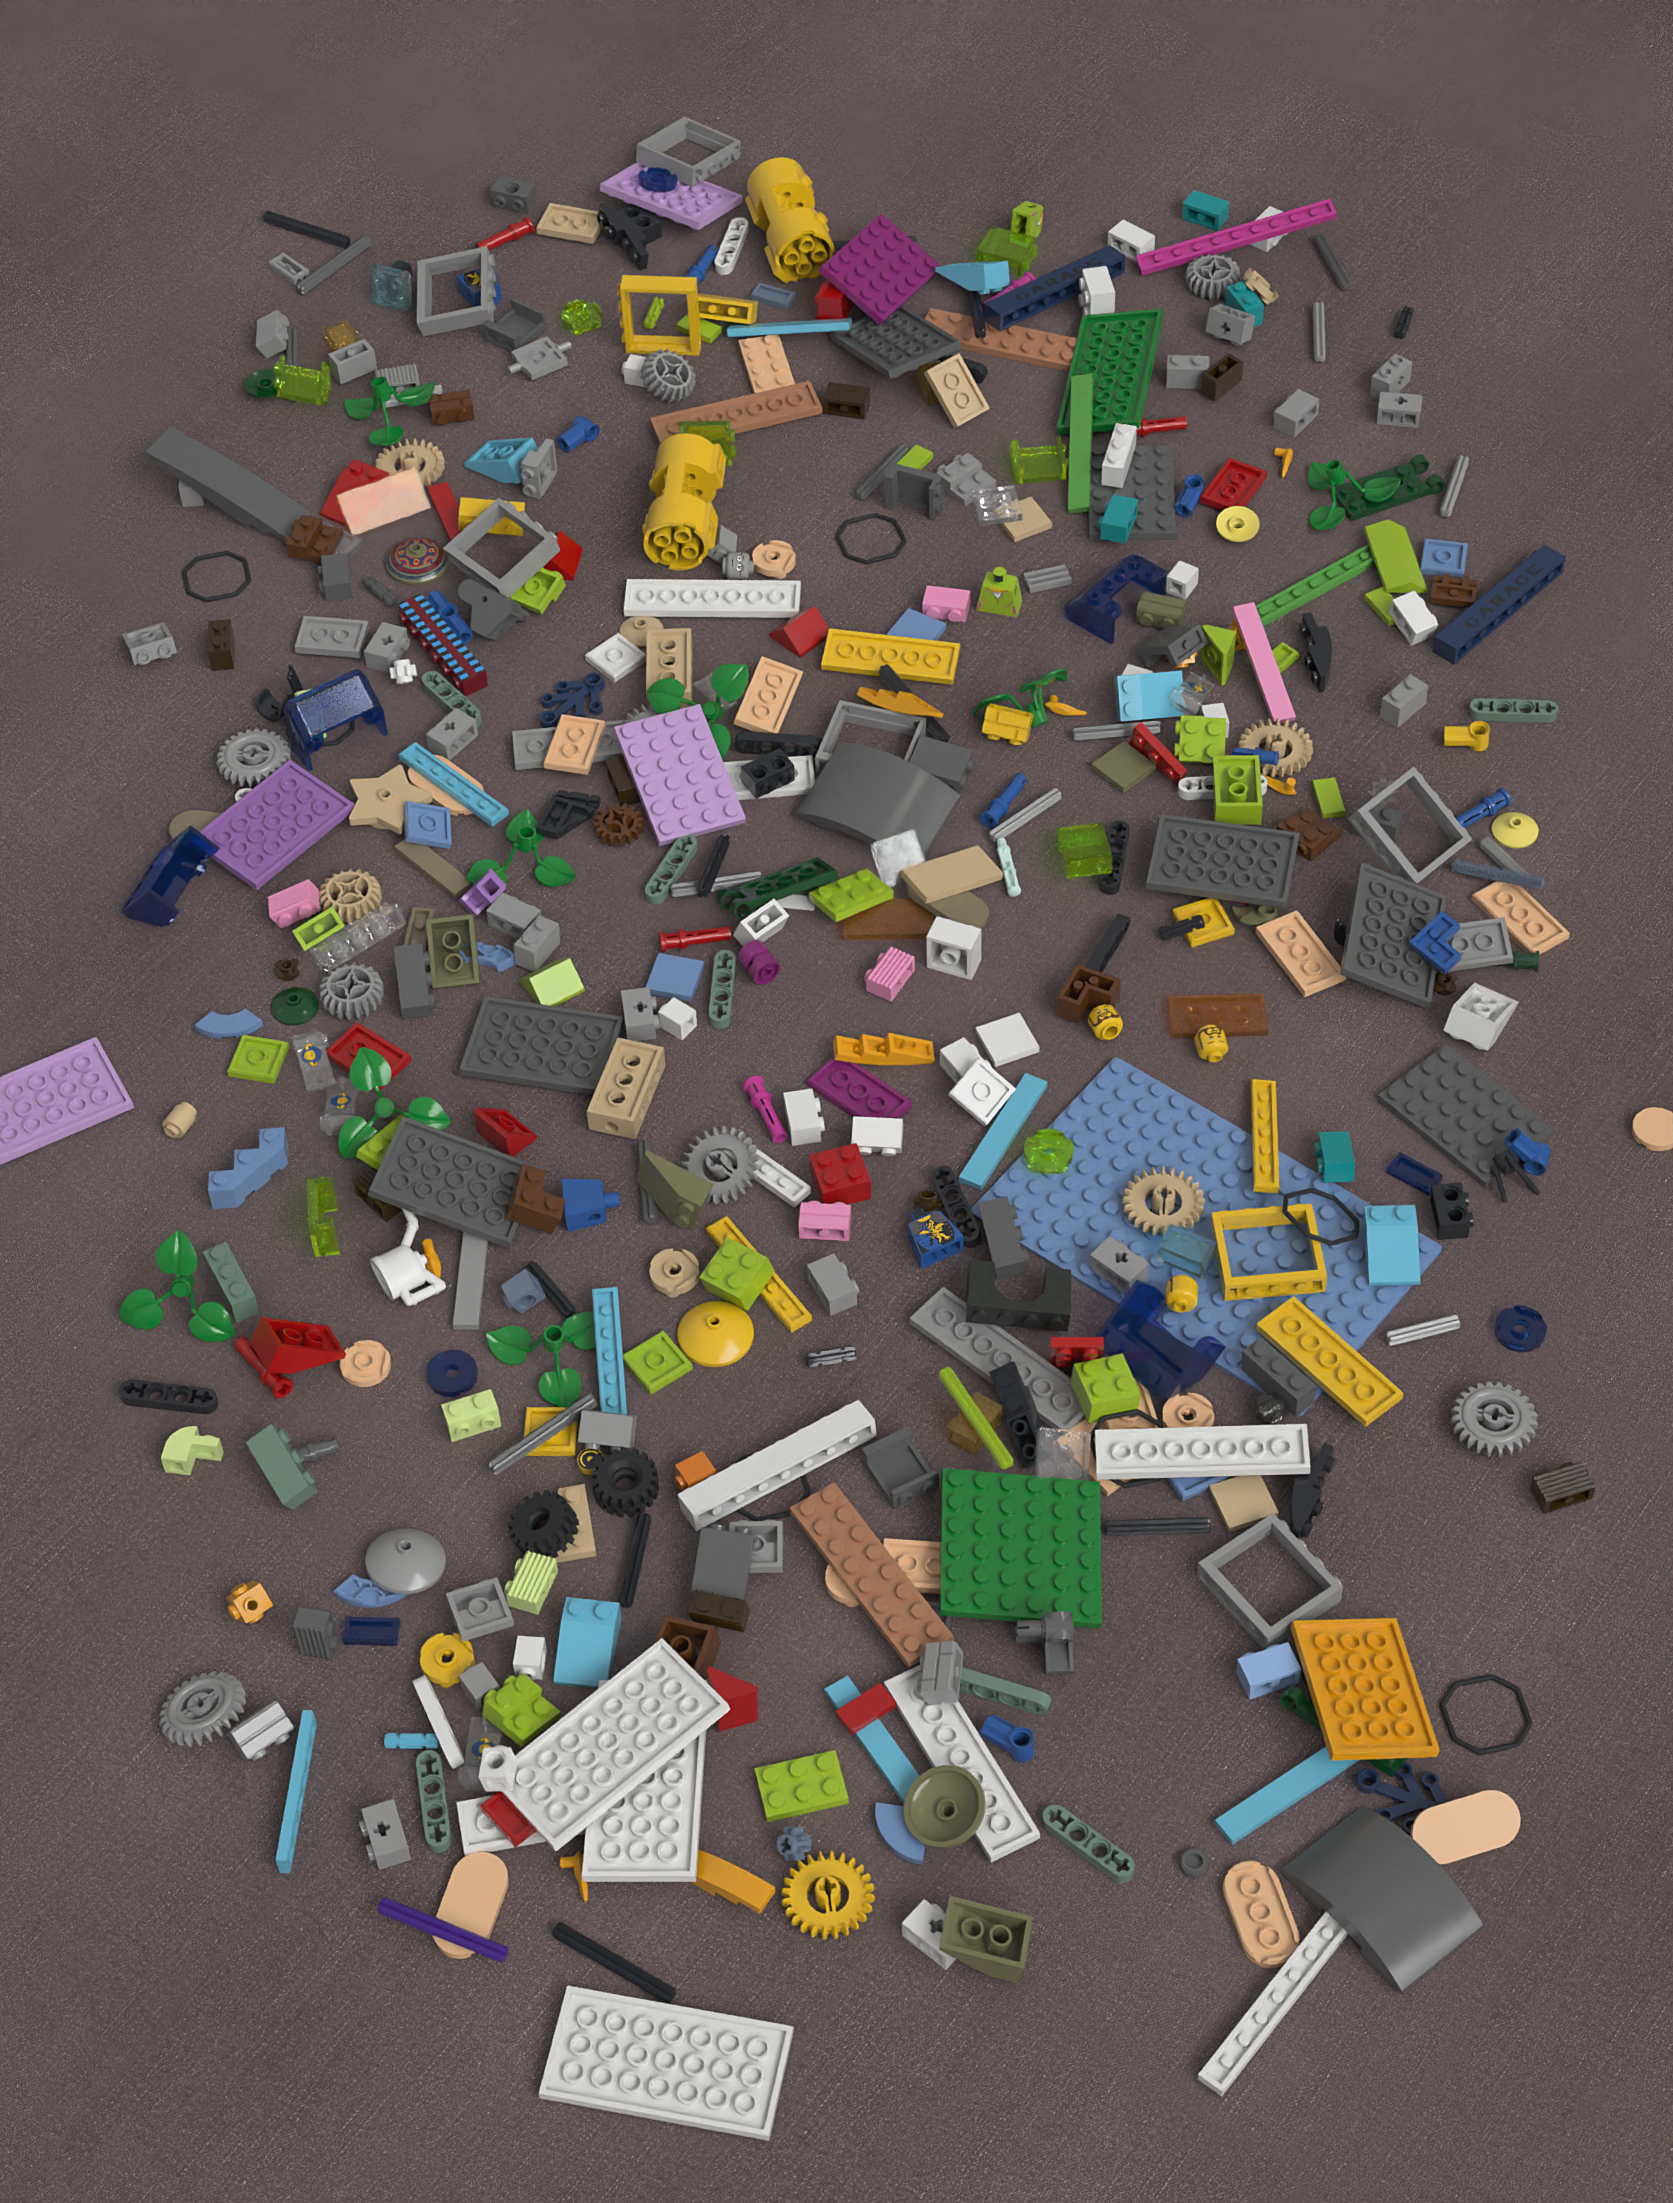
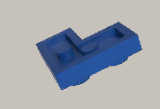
M1441 911L1409 941V946L1442 973L1446 974L1461 960V954L1446 943L1460 930V924Z

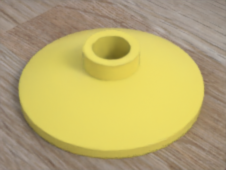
M1233 506L1223 510L1216 520V528L1219 534L1233 542L1250 540L1257 534L1260 525L1259 518L1255 512L1242 506Z
M1504 813L1498 816L1492 824L1491 830L1495 840L1509 848L1527 847L1534 843L1538 837L1536 822L1531 817L1522 813Z

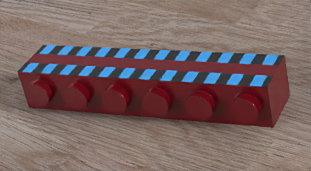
M421 593L398 603L399 613L397 617L401 625H405L408 628L411 637L419 641L421 649L429 653L432 662L440 666L443 675L450 678L452 685L457 690H460L466 697L488 686L486 670Z

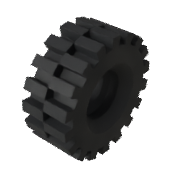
M622 1448L620 1453H617V1450L614 1449L611 1450V1456L608 1457L607 1454H604L601 1457L602 1463L596 1462L595 1470L592 1471V1485L595 1500L599 1502L602 1510L607 1507L608 1514L613 1515L614 1512H617L618 1517L624 1518V1513H629V1517L635 1516V1511L638 1510L640 1513H644L645 1506L650 1508L653 1505V1499L656 1500L658 1497L659 1481L657 1467H655L652 1458L648 1460V1454L643 1452L639 1455L638 1449L633 1448L632 1452H628L627 1448ZM625 1478L636 1481V1484L629 1489H619L615 1486L619 1480Z
M543 1490V1495H541L537 1491L533 1493V1498L530 1499L529 1496L523 1498L525 1503L522 1505L518 1503L515 1506L517 1512H511L509 1516L512 1521H508L507 1527L510 1529L508 1534L524 1555L529 1550L531 1553H539L546 1557L551 1555L553 1558L559 1556L558 1551L562 1550L565 1552L568 1549L566 1544L574 1542L575 1539L572 1535L578 1534L576 1525H579V1520L576 1517L575 1511L562 1495L560 1496L555 1491L551 1494L549 1490ZM550 1518L543 1528L535 1530L542 1520Z

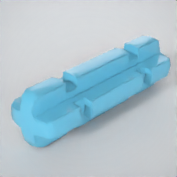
M397 1733L385 1734L384 1745L385 1748L396 1749L397 1746H400V1749H422L423 1747H426V1749H436L439 1746V1740L436 1733H427L426 1735L423 1733H401L400 1735Z

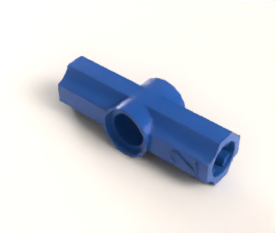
M436 590L430 592L427 598H425L464 645L469 643V640L473 637V632L458 614L457 606L449 603L442 592H437Z

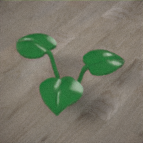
M377 377L371 381L373 397L355 400L345 399V410L350 418L363 419L369 417L373 411H376L381 402L386 428L377 429L369 436V441L374 446L392 445L402 439L404 431L401 426L390 427L385 402L389 401L391 394H393L399 402L405 401L407 406L423 404L431 398L435 382L407 389L398 395L394 387L389 386L386 377Z
M1334 459L1326 464L1312 461L1308 472V483L1315 490H1323L1331 485L1332 506L1325 505L1315 509L1309 518L1311 526L1316 530H1327L1336 527L1343 521L1345 509L1343 507H1336L1335 486L1343 484L1346 477L1362 494H1365L1366 500L1370 502H1381L1388 499L1400 485L1401 479L1376 478L1366 482L1364 488H1362L1349 474L1348 470L1344 471L1340 460Z
M725 664L719 666L711 677V686L714 690L718 691L716 701H707L700 705L704 716L710 719L708 726L722 760H724L730 748L731 735L725 726L712 724L716 723L724 715L720 696L726 702H733L743 694L749 675L748 666L745 664ZM673 678L658 680L647 689L646 695L650 704L659 714L679 710L680 702L691 706L698 705V703L682 698L685 687L681 682Z
M1064 668L1057 669L1020 686L1018 689L1020 693L1031 690L1033 702L1026 705V710L1022 708L1011 694L1004 693L982 700L974 708L973 716L990 703L1011 700L1018 710L1034 713L1031 728L1043 725L1048 722L1043 707L1041 686L1055 680L1066 681L1067 671ZM1036 688L1038 692V701L1035 693Z
M526 809L518 814L506 829V837L509 842L513 843V849L504 866L500 867L499 863L494 860L482 859L473 864L466 878L473 885L491 868L506 884L508 876L504 871L507 870L517 849L523 853H528L531 850L534 851L536 862L540 865L535 869V877L545 886L558 887L571 883L575 880V873L566 861L557 856H547L541 861L537 844L543 840L544 835L536 833L538 821Z
M361 1047L358 1050L350 1067V1080L361 1091H370L374 1088L379 1099L374 1106L376 1114L368 1123L361 1116H354L348 1119L342 1126L339 1134V1150L343 1158H356L358 1149L379 1133L375 1128L371 1127L379 1117H389L393 1112L442 1131L450 1124V1118L446 1115L440 1104L430 1097H419L413 1100L409 1105V1113L395 1108L393 1101L388 1097H383L378 1087L387 1085L391 1080V1068L388 1062L372 1049Z
M180 1229L176 1230L160 1244L155 1254L156 1264L161 1271L166 1274L175 1273V1279L171 1284V1288L157 1300L151 1289L140 1288L134 1290L123 1301L120 1308V1318L122 1321L138 1329H152L160 1324L164 1315L163 1309L159 1305L171 1294L180 1298L188 1295L191 1311L195 1315L189 1321V1328L193 1335L206 1342L227 1340L235 1334L227 1309L215 1301L204 1302L198 1310L196 1309L195 1292L192 1291L195 1280L192 1274L197 1268L198 1256L190 1239Z
M594 1311L582 1312L569 1317L563 1323L562 1328L558 1325L548 1326L544 1330V1335H540L539 1339L532 1346L530 1333L520 1326H507L487 1332V1343L493 1355L507 1365L522 1364L526 1360V1352L532 1353L543 1343L547 1351L554 1353L555 1371L546 1372L541 1376L538 1384L540 1395L547 1402L557 1407H569L577 1401L580 1395L581 1379L579 1374L572 1368L560 1371L559 1351L564 1346V1340L568 1344L573 1342L575 1347L580 1350L596 1348Z

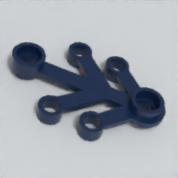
M596 672L589 673L582 681H559L556 684L558 694H543L541 696V703L544 708H551L555 703L559 702L565 703L555 711L547 710L540 714L542 728L557 727L561 715H565L574 706L576 707L575 716L587 718L584 698L591 694L592 701L589 704L590 713L592 715H600L603 712V706L600 702L599 692L605 687V680L601 674ZM580 689L578 692L569 693L570 690Z
M1407 1762L1400 1769H1406L1408 1773L1402 1774L1398 1770L1395 1774L1398 1780L1403 1781L1407 1791L1381 1782L1378 1773L1370 1768L1362 1769L1357 1775L1356 1785L1361 1792L1365 1794L1376 1792L1402 1802V1804L1390 1808L1383 1807L1378 1809L1377 1813L1387 1815L1389 1817L1388 1820L1391 1822L1393 1819L1452 1801L1446 1799L1438 1784L1439 1778L1433 1772L1423 1774L1421 1786L1424 1790L1431 1792L1435 1802L1425 1799L1412 1774V1767ZM1432 1779L1435 1783L1428 1784L1425 1780ZM1368 1781L1372 1785L1366 1786L1363 1784V1782ZM1407 1818L1403 1822L1402 1830L1409 1836L1410 1830L1406 1826L1413 1825L1414 1818Z

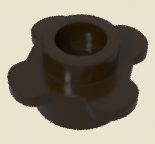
M292 958L290 960L277 961L275 963L278 969L276 973L277 978L283 981H292L299 976L300 971L297 969L298 960Z
M1436 973L1433 990L1444 996L1454 993L1457 990L1455 986L1457 976L1452 973Z
M932 1190L921 1191L918 1193V1197L913 1199V1203L918 1204L923 1211H933L935 1207L942 1206V1201H938V1193Z

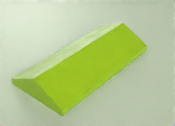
M1389 519L1365 526L1364 532L1385 593H1410L1414 590L1416 593H1427V587L1406 528Z

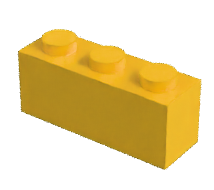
M698 294L700 318L745 324L756 322L758 301Z
M461 497L458 531H463L496 500ZM509 501L517 511L525 513L524 502ZM504 516L487 533L523 536V528Z

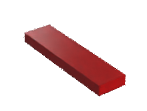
M448 482L428 486L427 490L449 541H452L461 532L458 531L459 506Z

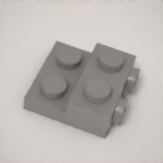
M546 438L542 446L538 447L537 452L529 450L526 457L521 460L520 470H522V486H524L523 493L525 496L541 499L557 474L555 446L552 439Z
M969 453L963 456L957 455L952 463L947 466L941 465L936 474L941 475L943 491L963 506L970 504L996 487V480L983 471L982 463Z
M164 622L122 634L134 665H145L150 663L151 660L157 658L165 659L177 653L173 637Z
M767 1519L764 1521L739 1520L737 1522H729L730 1532H735L736 1528L752 1530L751 1535L757 1537V1543L755 1542L750 1573L783 1572V1521Z
M498 1578L482 1580L477 1584L456 1588L452 1592L446 1593L447 1606L455 1627L457 1626L462 1642L514 1626V1620Z

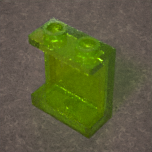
M991 226L976 250V262H988L989 260L1008 261V265L1018 268V276L1022 277L1025 271L1029 270L1032 259L1037 257L1038 246H1036V237Z
M281 355L279 362H275L274 374L277 375H275L273 387L277 388V397L326 406L330 394V363L322 362L320 371L286 365L285 355Z
M730 420L679 422V434H695L706 438L713 444L720 443L723 453L727 458L728 466H732V458H736V445H732V442H735V429H731Z
M1056 436L1055 445L1020 448L1018 439L1010 440L1009 456L1015 485L1066 480V471H1069V458H1065L1067 455L1066 444H1062L1060 436Z
M1102 822L1056 828V847L1058 852L1062 853L1067 878L1112 873V852Z
M332 1177L307 1179L308 1229L315 1257L339 1255L340 1245L334 1218H324L325 1212L338 1210Z

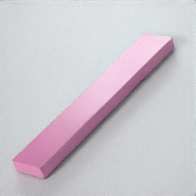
M1255 603L1234 606L1232 612L1273 725L1276 724L1278 718L1280 719V724L1285 723L1287 719L1289 722L1295 721L1296 716Z

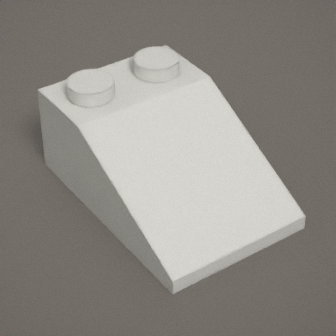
M1474 983L1452 1006L1443 1031L1449 1033L1455 1039H1463L1472 1043L1477 1049L1488 1051L1517 1007L1518 1001Z

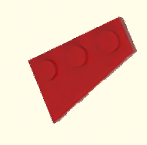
M1142 722L1134 727L1129 745L1156 764L1158 770L1178 785L1179 781L1185 778L1186 768Z

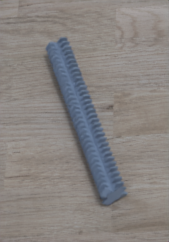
M1460 859L1452 862V872L1539 890H1542V887L1545 885L1544 876L1541 878V875L1539 878L1538 875L1535 878V874L1533 877L1532 874L1530 876V873H1528V876L1527 873L1524 875V872L1521 875V871L1518 874L1516 870H1514V873L1511 870L1510 873V869L1508 872L1505 868L1503 870L1500 868L1499 870L1498 867L1496 870V866L1493 869L1491 865H1489V868L1486 865L1485 868V864L1483 867L1480 863L1478 865L1475 863L1474 865L1473 862L1471 865V861L1468 864L1469 861L1466 863V860H1464L1463 863V860L1460 862Z

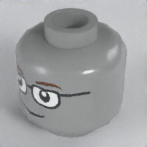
M729 552L727 557H723V574L726 575L728 580H747L749 574H753L754 561L750 560L748 553Z

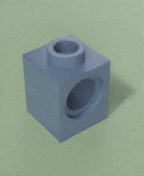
M526 1269L501 1285L505 1293L503 1299L510 1309L515 1308L521 1314L546 1298L538 1279Z

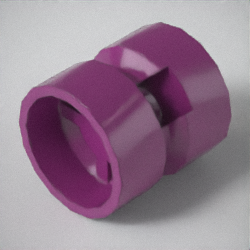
M753 940L744 945L739 951V962L748 971L756 984H767L779 974L781 965L770 954V951L762 941Z

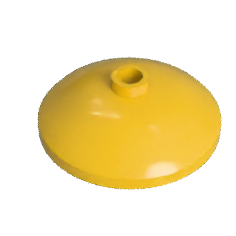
M711 1301L695 1306L684 1315L678 1326L677 1337L680 1349L691 1361L707 1367H722L738 1361L749 1351L754 1339V1328L750 1317L740 1307L724 1301Z

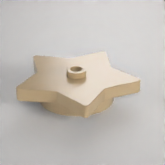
M402 765L396 766L379 778L351 779V789L357 802L349 816V823L351 826L369 824L375 828L390 829L398 834H402L404 830L405 802L411 801L428 804L432 802V794L409 784Z

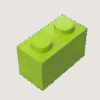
M332 906L292 932L304 951L344 928L345 925Z

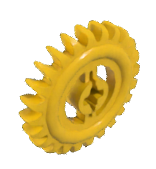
M832 1850L828 1859H825L822 1852L819 1851L818 1861H814L811 1855L808 1854L807 1866L798 1860L799 1872L790 1868L792 1879L786 1877L784 1884L787 1888H782L781 1890L782 1895L785 1897L782 1899V1905L787 1908L785 1915L793 1917L792 1925L798 1926L802 1924L800 1926V1932L802 1933L810 1929L811 1937H816L818 1933H821L823 1940L827 1939L828 1934H832L833 1938L837 1939L839 1932L848 1936L849 1927L858 1930L859 1924L857 1921H867V1916L864 1913L872 1912L870 1903H873L875 1900V1896L870 1894L874 1891L873 1883H869L871 1879L870 1874L862 1875L864 1873V1865L861 1864L854 1869L856 1864L854 1857L848 1863H845V1853L843 1852L840 1858L835 1860ZM825 1881L827 1882L828 1892H830L832 1909L831 1912L829 1909L828 1894H826ZM841 1882L847 1888L849 1899L846 1905L836 1912V1908L841 1903L839 1884ZM815 1883L817 1906L826 1911V1914L814 1910L808 1902L807 1894Z

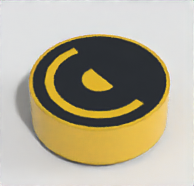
M592 1448L581 1451L577 1458L579 1470L586 1475H592L596 1462L602 1463L601 1457L603 1454L599 1450Z

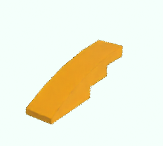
M860 687L856 694L875 705L891 711L920 717L942 718L944 715L922 699L908 692L899 691L896 694L893 691L879 689L877 692L874 689Z
M888 1033L885 1038L862 1034L859 1040L838 1035L833 1040L834 1060L870 1065L930 1064L935 1061L933 1042Z
M698 1849L696 1882L691 1883L713 1896L717 1893L736 1905L740 1902L760 1914L775 1894V1887L728 1861Z

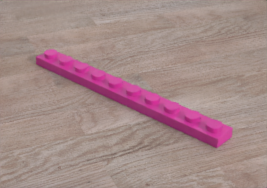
M1330 198L1136 256V261L1141 275L1144 276L1191 262L1194 258L1199 259L1200 255L1204 257L1207 254L1215 255L1337 219V213Z

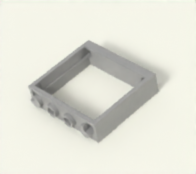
M683 117L638 143L636 162L693 187L738 160L741 155V141L687 117ZM687 139L716 153L691 166L663 152Z
M487 246L418 261L417 325L423 336L478 326L487 320L493 322V312L496 311L493 298L496 297V291L493 286V282H496V275L493 266H496V263L494 261V254H490ZM481 265V306L432 316V275Z
M500 498L494 501L443 548L452 564L474 580L508 598L561 551L556 542L558 538L553 532L545 531L539 522L531 521L526 513L517 511L512 503L509 501L506 503ZM506 516L540 540L541 543L505 576L499 579L464 553Z
M839 700L815 756L816 773L821 774L832 757V750L844 722L914 736L904 759L909 762L920 736L926 735V718Z
M1414 767L1348 818L1393 875L1408 881L1411 880L1415 884L1472 840L1467 830L1453 816L1452 811L1439 799L1438 794L1431 789L1422 774ZM1404 783L1454 843L1451 848L1419 873L1369 812V810Z
M1274 1513L1198 1562L1197 1577L1264 1650L1273 1644H1279L1292 1635L1290 1627L1293 1621L1314 1620L1341 1601L1343 1591L1341 1581L1325 1569L1321 1559L1317 1556L1314 1557L1308 1551L1304 1541L1296 1538L1290 1531L1287 1523L1284 1520H1279ZM1269 1534L1275 1537L1324 1590L1271 1627L1218 1570V1568Z

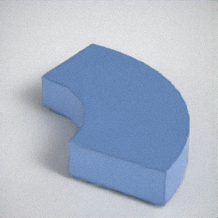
M478 942L479 965L492 967L498 973L515 965V955L509 949L501 945H483V942ZM471 943L465 944V945L463 946V948H465L466 946L471 945ZM462 950L458 952L465 963L472 961V957L467 958Z
M244 1009L239 1013L231 1015H221L211 1011L194 1026L197 1032L205 1036L222 1039V1037L236 1036L238 1038L242 1037V1035H248L262 1027L263 1023L257 1016Z
M354 1574L333 1591L334 1596L339 1600L363 1608L386 1606L407 1595L386 1591L377 1586L372 1580L362 1579Z
M876 1802V1825L881 1838L891 1848L892 1852L900 1858L914 1864L923 1865L926 1845L918 1841L909 1831L904 1819V1806Z

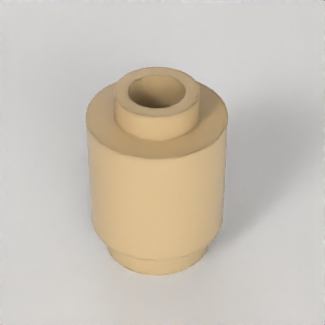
M187 1102L177 1104L162 1123L164 1132L171 1138H182L196 1120V1109Z

